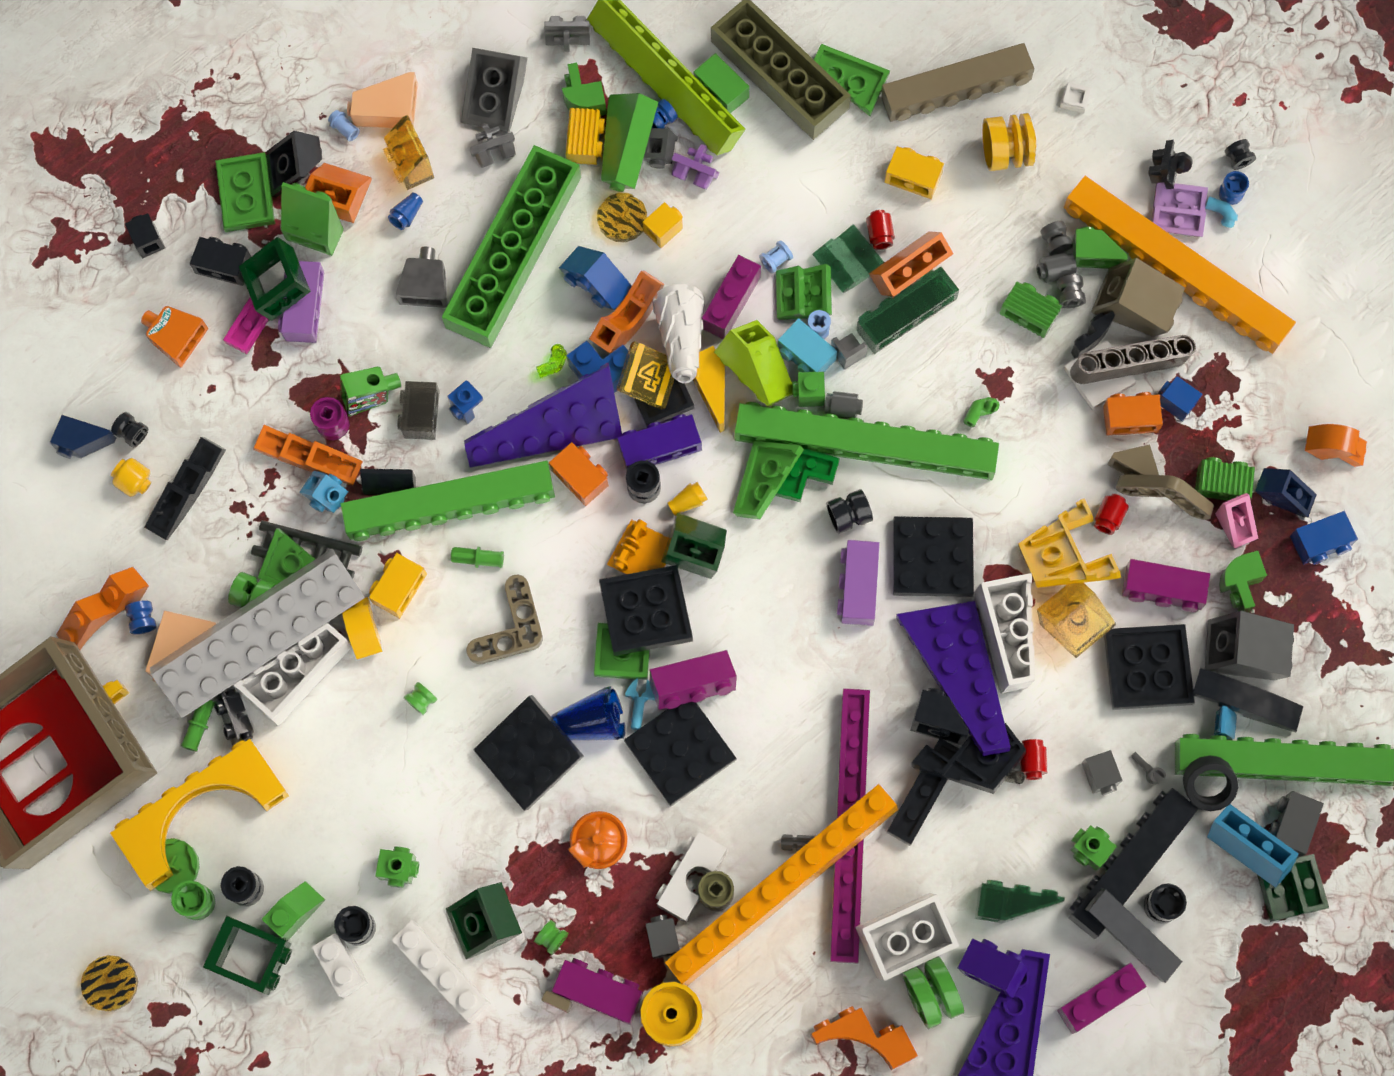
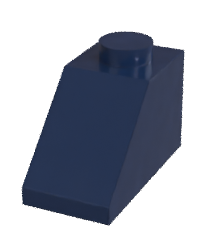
M61 415L50 444L57 450L56 453L62 457L69 459L72 456L83 458L115 443L116 437L109 429Z
M1264 468L1255 490L1269 504L1306 518L1309 517L1317 496L1290 469Z

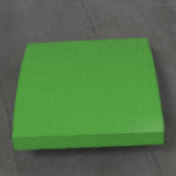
M823 264L803 269L798 265L777 270V319H808L809 315L816 310H822L832 315L831 267Z

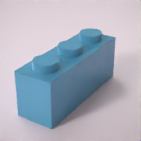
M1231 804L1213 821L1207 838L1275 888L1291 871L1299 853Z

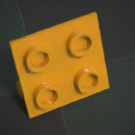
M631 519L607 565L624 574L663 568L666 564L661 561L669 537L646 527L647 523L640 519L637 522Z

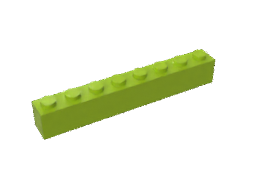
M598 0L586 19L593 26L594 31L609 43L611 49L619 53L625 60V63L641 76L642 81L649 85L661 100L665 99L671 104L678 118L682 119L690 127L691 132L698 136L711 152L716 155L730 152L746 129L621 0Z

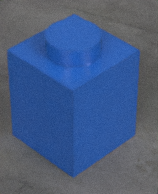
M1176 376L1172 383L1166 381L1158 392L1161 395V407L1182 422L1203 395L1178 376Z

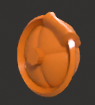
M602 811L591 812L582 816L573 826L570 834V848L568 850L581 863L583 868L604 869L617 863L625 853L627 832L622 822L616 816Z

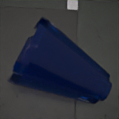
M611 686L605 687L551 715L570 740H619L625 737V722L620 723V714H623L622 706L615 689H611Z

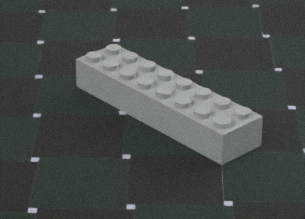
M330 549L150 667L151 676L181 718H183L365 597L334 550Z

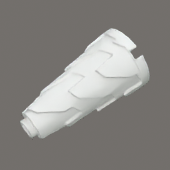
M687 284L669 285L657 292L656 299L653 297V313L656 315L658 327L661 331L669 370L672 377L680 383H689L697 376L699 350L701 349V331L703 330L702 317L705 307L702 292L694 286V291L688 290Z

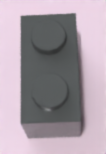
M1291 791L1286 797H1281L1276 810L1280 812L1277 822H1272L1268 832L1299 853L1298 857L1306 855L1324 803Z

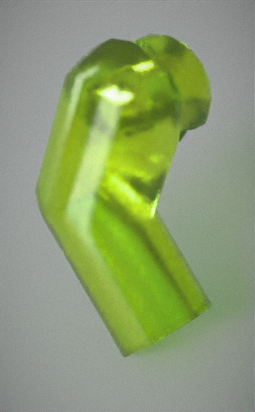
M553 345L549 362L536 366L540 379L563 369L567 359V351L563 345Z

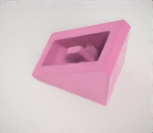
M1245 493L1224 502L1215 514L1234 549L1258 539L1249 494Z

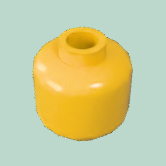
M129 458L126 461L122 459L110 475L113 477L112 484L130 497L135 496L138 492L143 495L152 483L148 480L151 473L150 470L133 458Z

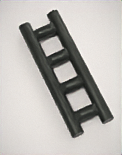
M261 521L259 530L267 533L262 547L253 545L251 555L265 558L274 533L279 528L299 546L301 542L316 545L313 555L315 559L323 555L327 548L341 551L339 559L352 579L354 578L355 571L347 568L351 555H361L362 546Z

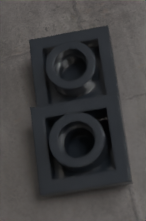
M1113 311L1106 315L1100 313L1090 321L1091 324L1087 333L1074 341L1075 344L1071 354L1075 359L1095 348L1104 338L1115 317Z

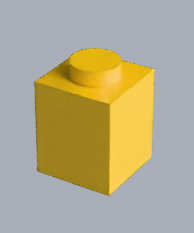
M664 202L643 221V231L662 248L683 229V216L674 206L670 208Z

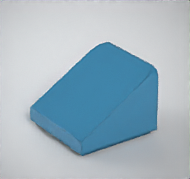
M1222 706L1216 712L1214 735L1226 736L1227 739L1233 740L1236 733L1237 715L1227 706Z

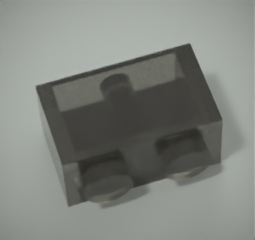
M405 381V390L400 391V405H403V412L398 415L397 420L398 430H401L405 439H436L440 394L436 382Z

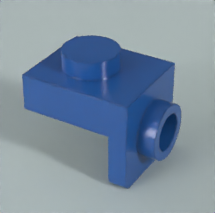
M467 380L447 396L451 405L449 408L450 412L457 420L462 418L467 424L475 418L473 408L483 401V396Z

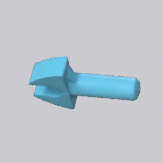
M638 678L630 684L625 693L626 697H632L634 700L630 726L633 730L641 728L645 702L648 700L655 701L649 680L646 682V691L642 693L641 697H639L636 691Z

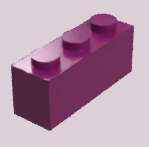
M738 254L702 317L703 330L721 339L725 338L761 278V265Z
M1130 559L1126 565L1122 596L1129 597L1128 599L1133 602H1144L1147 600L1155 602V605L1160 607L1175 605L1182 607L1181 609L1187 612H1197L1206 605L1210 573Z
M727 650L650 669L649 684L659 710L665 708L673 709L680 704L688 702H700L715 695H727L736 690L737 675Z
M573 958L572 962L564 961L552 990L554 994L631 1025L643 996V992L638 990L639 984L624 979L623 983L613 980L614 974L600 968L597 973L587 969L588 963Z
M1129 963L1057 1009V1012L1070 1032L1074 1034L1147 986L1132 963Z

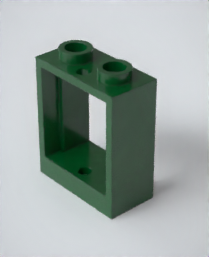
M279 237L269 242L239 266L255 310L271 321L311 292L294 248ZM281 261L287 278L265 294L259 277Z
M226 915L203 968L269 995L270 991H274L278 986L281 977L278 973L282 964L286 965L291 957L292 949H290L292 943ZM239 929L277 945L260 984L222 968Z

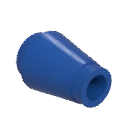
M412 192L390 209L388 216L390 223L400 230L410 227L423 203L422 198Z

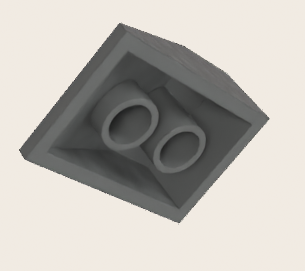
M472 48L461 123L482 127V124L487 123L489 128L499 126L500 130L510 132L524 83L528 57Z

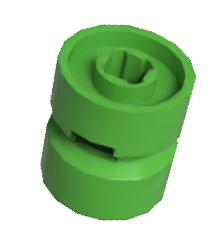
M240 572L231 585L228 602L231 605L242 608L276 584L266 580L257 582L255 576Z
M193 880L183 881L178 884L171 896L174 910L192 920H203L208 917L216 904L212 890Z

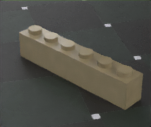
M1021 43L883 84L881 98L890 122L896 120L905 121L912 115L919 113L928 114L939 107H952L959 101L966 99L975 100L983 94L990 92L999 93L1013 85H1025L1032 80L1035 68L1025 43Z

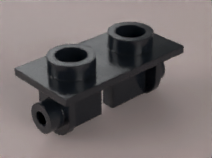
M234 688L225 692L226 695L221 692L214 700L215 711L218 716H222L224 722V736L227 740L231 741L232 746L238 743L240 738L244 741L252 739V734L254 733L248 715L237 716V713L244 712L246 709L240 693L236 692Z

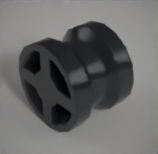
M1247 139L1236 141L1225 149L1226 156L1232 160L1231 166L1234 170L1247 167L1256 160L1255 153L1249 149L1250 143Z

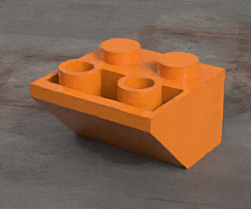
M323 163L310 174L305 188L314 193L320 191L330 196L339 219L354 223L372 178Z

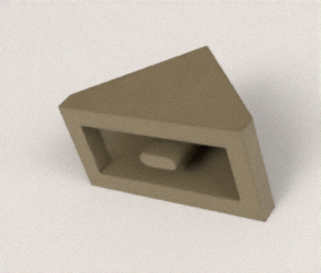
M1150 444L1114 452L1107 464L1124 475H1159Z

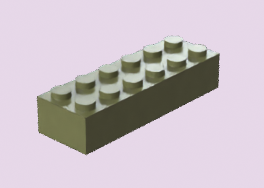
M742 0L711 27V42L813 140L849 110L851 95L751 0Z

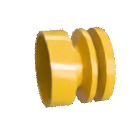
M1029 113L1020 114L1019 120L1016 115H1010L1008 127H1006L1002 116L984 118L982 140L985 161L989 171L1007 169L1009 157H1011L1015 168H1020L1022 162L1025 166L1034 165L1036 135Z

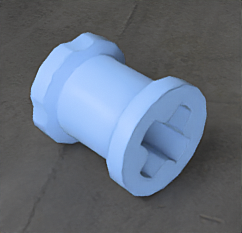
M780 240L769 252L760 254L759 258L764 267L773 274L777 271L776 268L786 260L793 259V254L788 246Z
M816 310L809 315L808 326L820 337L826 339L829 335L831 318L825 311Z

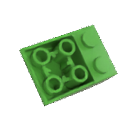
M283 182L281 194V231L285 239L332 256L344 229L330 196L320 191H316V193L308 191L297 183L290 185Z

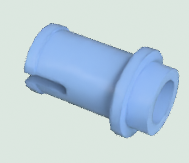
M336 110L329 116L330 126L336 128L349 142L359 135L360 130L346 118L344 112Z

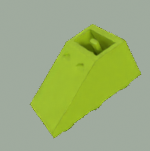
M758 320L731 329L714 351L721 362L729 367L738 376L740 382L747 385L756 394L757 399L766 406L792 396L793 384L775 337Z

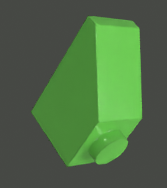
M1093 227L1076 229L1073 236L1072 255L1075 258L1077 267L1108 269L1128 260V255L1103 230H1095Z
M304 881L282 897L262 920L277 935L288 941L321 906L325 899Z

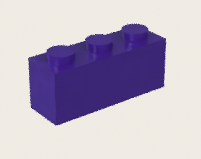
M680 414L673 417L669 422L662 424L661 422H654L649 424L646 429L640 431L629 430L622 433L620 437H617L627 470L630 465L637 461H649L654 465H658L702 451V442L692 414L688 416Z

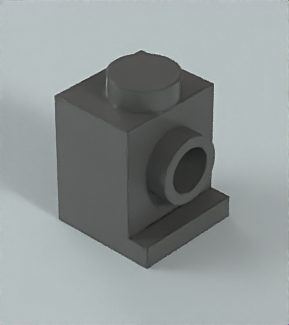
M651 128L643 159L651 167L658 169L665 168V164H672L675 141L678 140V136L670 129Z

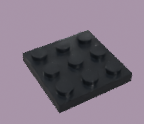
M894 516L893 595L973 597V518Z
M677 565L599 579L614 656L693 642Z
M1185 624L1113 628L1103 631L1112 710L1186 706L1195 703L1194 696H1192L1193 683Z
M533 695L528 696L473 749L524 811L529 810L584 757Z
M696 702L680 704L676 708L665 710L624 739L630 751L670 807L737 760Z

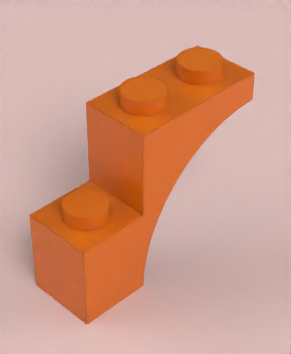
M134 567L109 575L99 593L75 601L57 632V637L74 642L79 650H81L89 638L107 621L125 610V606L140 601L149 585Z
M853 1006L838 1013L840 1019L830 1023L829 1019H826L813 1026L815 1032L811 1033L815 1045L835 1039H847L865 1044L875 1050L886 1061L891 1070L918 1056L902 1025L896 1028L893 1023L879 1031L881 1036L877 1038L862 1008L855 1010Z

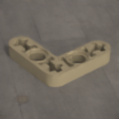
M1120 475L1116 485V490L1127 496L1167 497L1190 516L1202 520H1209L1214 508L1213 503L1184 480L1175 476Z
M519 574L512 575L505 583V590L515 628L471 640L466 649L467 655L473 663L485 664L535 650L542 644L543 635L529 583L524 576ZM515 582L525 585L521 588L523 599L518 600L515 590H510L514 587ZM521 606L531 608V615L526 619H521L517 616V609ZM530 624L533 635L538 634L534 638L533 643L523 640V638L527 637V631L525 626L519 628V625ZM501 638H510L512 640V647L509 650L502 651L498 649L497 644ZM492 641L496 654H492L490 649L483 651L482 657L472 654V652L476 651L475 646L480 645L482 649L489 648L488 642Z

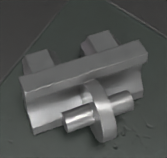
M551 16L549 21H544L546 45H564V52H570V45H590L589 21H586L585 16H575L573 21H563V18L560 16Z
M487 123L482 124L483 132L475 134L477 141L486 138L487 141L470 147L472 157H476L481 168L494 163L490 153L493 149L499 148L503 160L516 155L513 132L493 138L492 136L501 133L500 128L497 126L489 129Z

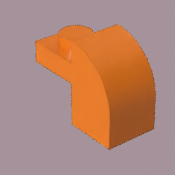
M1321 424L1309 426L1305 451L1320 460L1340 458L1348 464L1358 467L1363 466L1367 441L1359 437L1360 431L1355 428L1338 424Z

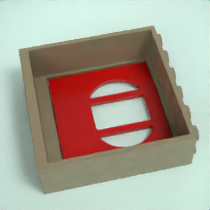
M50 636L0 674V709H2L0 710V743L9 731L19 725L35 723L43 726V730L0 761V867H3V869H30L155 776L157 771L74 642ZM51 736L66 760L67 766L18 802L3 778L2 772ZM73 774L70 794L58 809L44 815H33L26 812L27 807Z

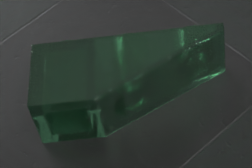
M987 880V883H982L979 886L975 919L1002 924L1060 905L1064 902L1065 897L1058 896V892L1054 890L1042 889L1041 893L1030 891L1031 887L1015 884L1014 888L1003 887V882Z

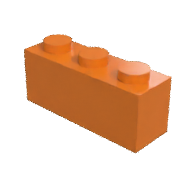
M928 231L870 272L869 275L881 295L894 297L954 253L942 232Z

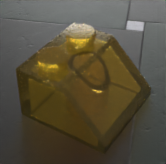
M403 116L384 137L386 148L383 151L388 162L393 161L396 166L393 172L398 183L403 182L406 189L409 190L434 179V174L428 155L409 116Z
M1085 583L1067 584L1037 609L1040 625L1075 658L1116 626V622L1098 596Z

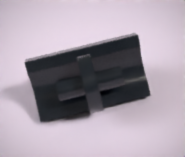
M1174 139L1166 140L1164 149L1153 150L1152 161L1154 166H1150L1148 171L1151 183L1164 182L1166 190L1174 189L1177 173L1188 172L1193 164L1191 156L1185 152L1175 153L1173 150Z

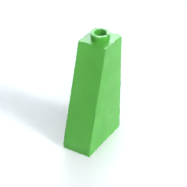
M640 93L611 94L608 99L601 181L610 184L609 188L618 192H624L625 189H635L658 106V101Z

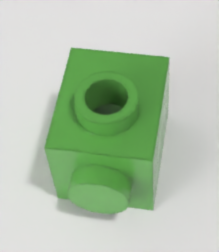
M798 372L797 381H793V397H798V407L824 406V372Z

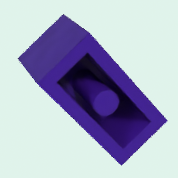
M972 938L957 968L965 976L1008 997L1014 998L1028 970L1021 962L1022 957L1010 950H1007L1006 954L997 950L998 946L989 940L983 939L980 942Z

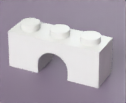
M698 832L695 838L691 836L683 849L687 852L682 861L677 860L669 873L673 876L668 886L665 884L661 886L655 897L659 900L657 906L684 923L688 922L700 901V896L691 892L686 885L688 876L696 870H704L706 872L717 871L727 854L726 847Z

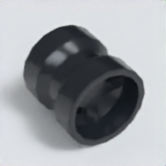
M128 412L120 414L111 427V432L119 438L123 437L125 443L133 448L141 444L149 430L142 422H136L134 416Z

